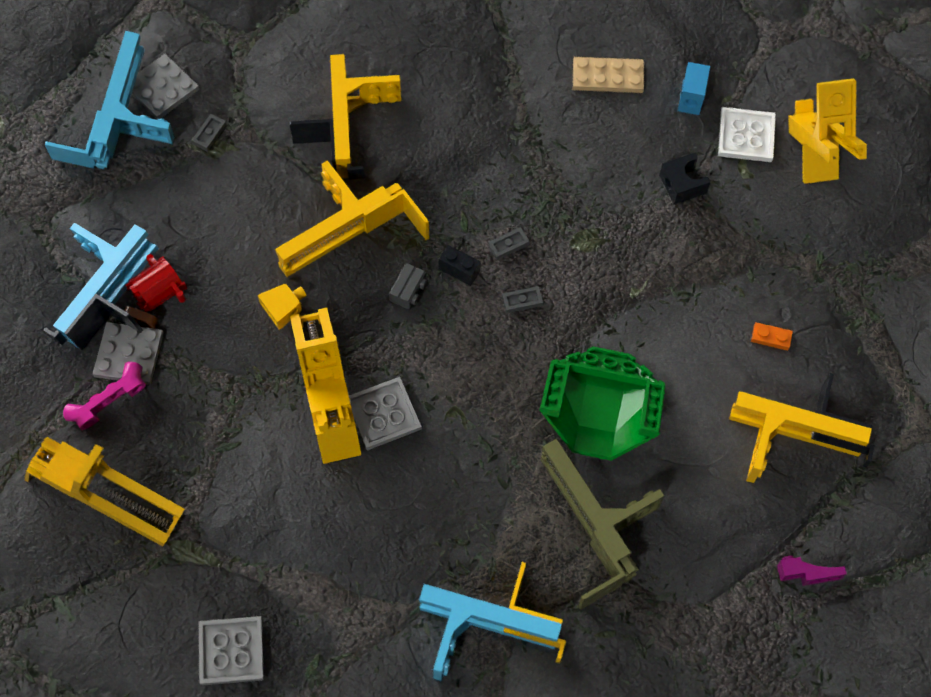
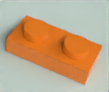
M755 322L751 342L788 351L793 331Z

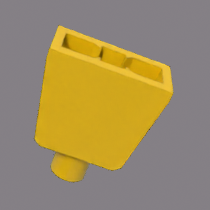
M283 284L259 294L258 299L260 305L280 330L291 321V315L299 314L302 311L299 300L307 295L301 286L291 291L287 284Z

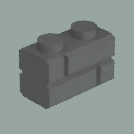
M405 263L389 293V301L408 310L412 304L416 305L419 299L418 293L420 289L424 290L428 281L426 279V272Z

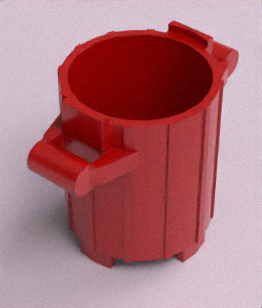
M152 254L147 255L146 259L150 267L130 279L129 283L125 285L128 291L131 289L132 294L138 301L137 305L141 310L144 309L145 312L152 311L174 295L181 303L186 300L183 293L187 289L185 282L181 281L175 270L163 256L155 260Z

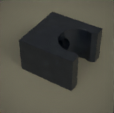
M696 153L662 163L659 176L674 205L707 194L711 183L708 177L692 179L686 174L695 170L698 159Z

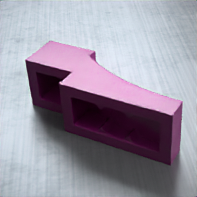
M786 556L777 565L781 581L801 578L802 586L842 580L847 575L845 566H816L803 562L801 557Z

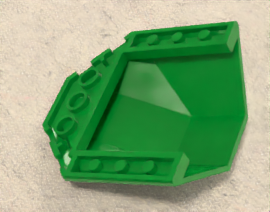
M593 346L588 348L587 352H576L567 355L566 359L551 361L540 412L572 453L612 461L659 436L665 383L662 380L657 381L647 367L644 365L640 366L635 362L636 358L632 354Z

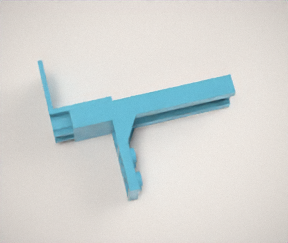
M125 31L101 111L97 110L86 149L83 150L46 141L45 147L51 159L94 168L95 166L100 169L107 168L109 159L113 158L120 133L173 144L174 135L168 121L164 119H151L146 115L137 116L127 109L145 51L144 47L139 44L140 34Z

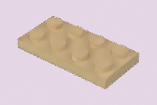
M574 57L573 90L643 93L644 61L642 59Z

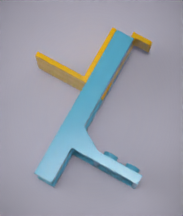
M525 562L521 564L509 608L424 584L419 602L422 603L420 610L449 618L433 668V679L442 681L443 675L447 676L450 668V659L448 658L449 655L453 656L456 638L471 625L551 649L557 647L559 652L556 662L560 663L566 642L558 638L563 620L515 606L525 573Z

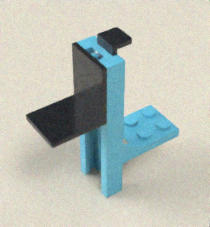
M74 223L70 228L75 234L73 237L81 243V247L89 253L93 251L94 255L104 261V263L53 325L57 329L55 333L46 327L43 331L62 346L68 341L80 350L85 348L110 315L142 333L143 329L133 317L117 307L115 303L127 290L125 285L129 283V280L138 275L147 265V255L152 254L154 256L159 250L158 246L150 243L146 239L149 235L147 231L135 224L118 246L114 247Z

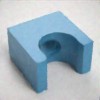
M688 62L679 100V112L700 115L710 66Z

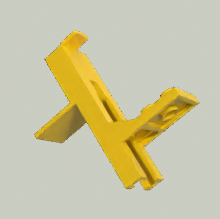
M854 78L817 83V112H813L812 99L795 101V115L789 116V134L802 144L803 183L839 179V144L859 160L867 159V144L856 136V80Z

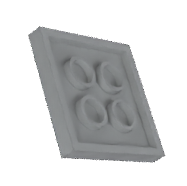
M163 54L137 74L132 95L158 120L199 90V86L166 54Z
M106 322L93 376L120 380L125 363L130 361L141 364L143 367L141 378L145 384L151 385L164 334L163 330L141 327L143 331L139 333L128 325Z
M400 377L349 396L354 421L367 450L422 430V426Z
M261 616L199 621L200 685L264 680Z

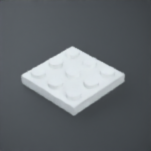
M722 107L718 156L772 162L775 113Z

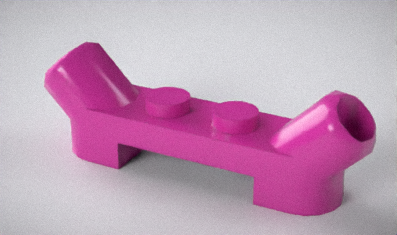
M130 361L125 363L122 378L117 382L110 383L106 390L100 394L93 395L85 405L68 403L63 411L65 420L76 422L80 430H85L99 421L96 415L99 411L125 393L131 397L135 396L146 386L141 378L143 369L141 364Z

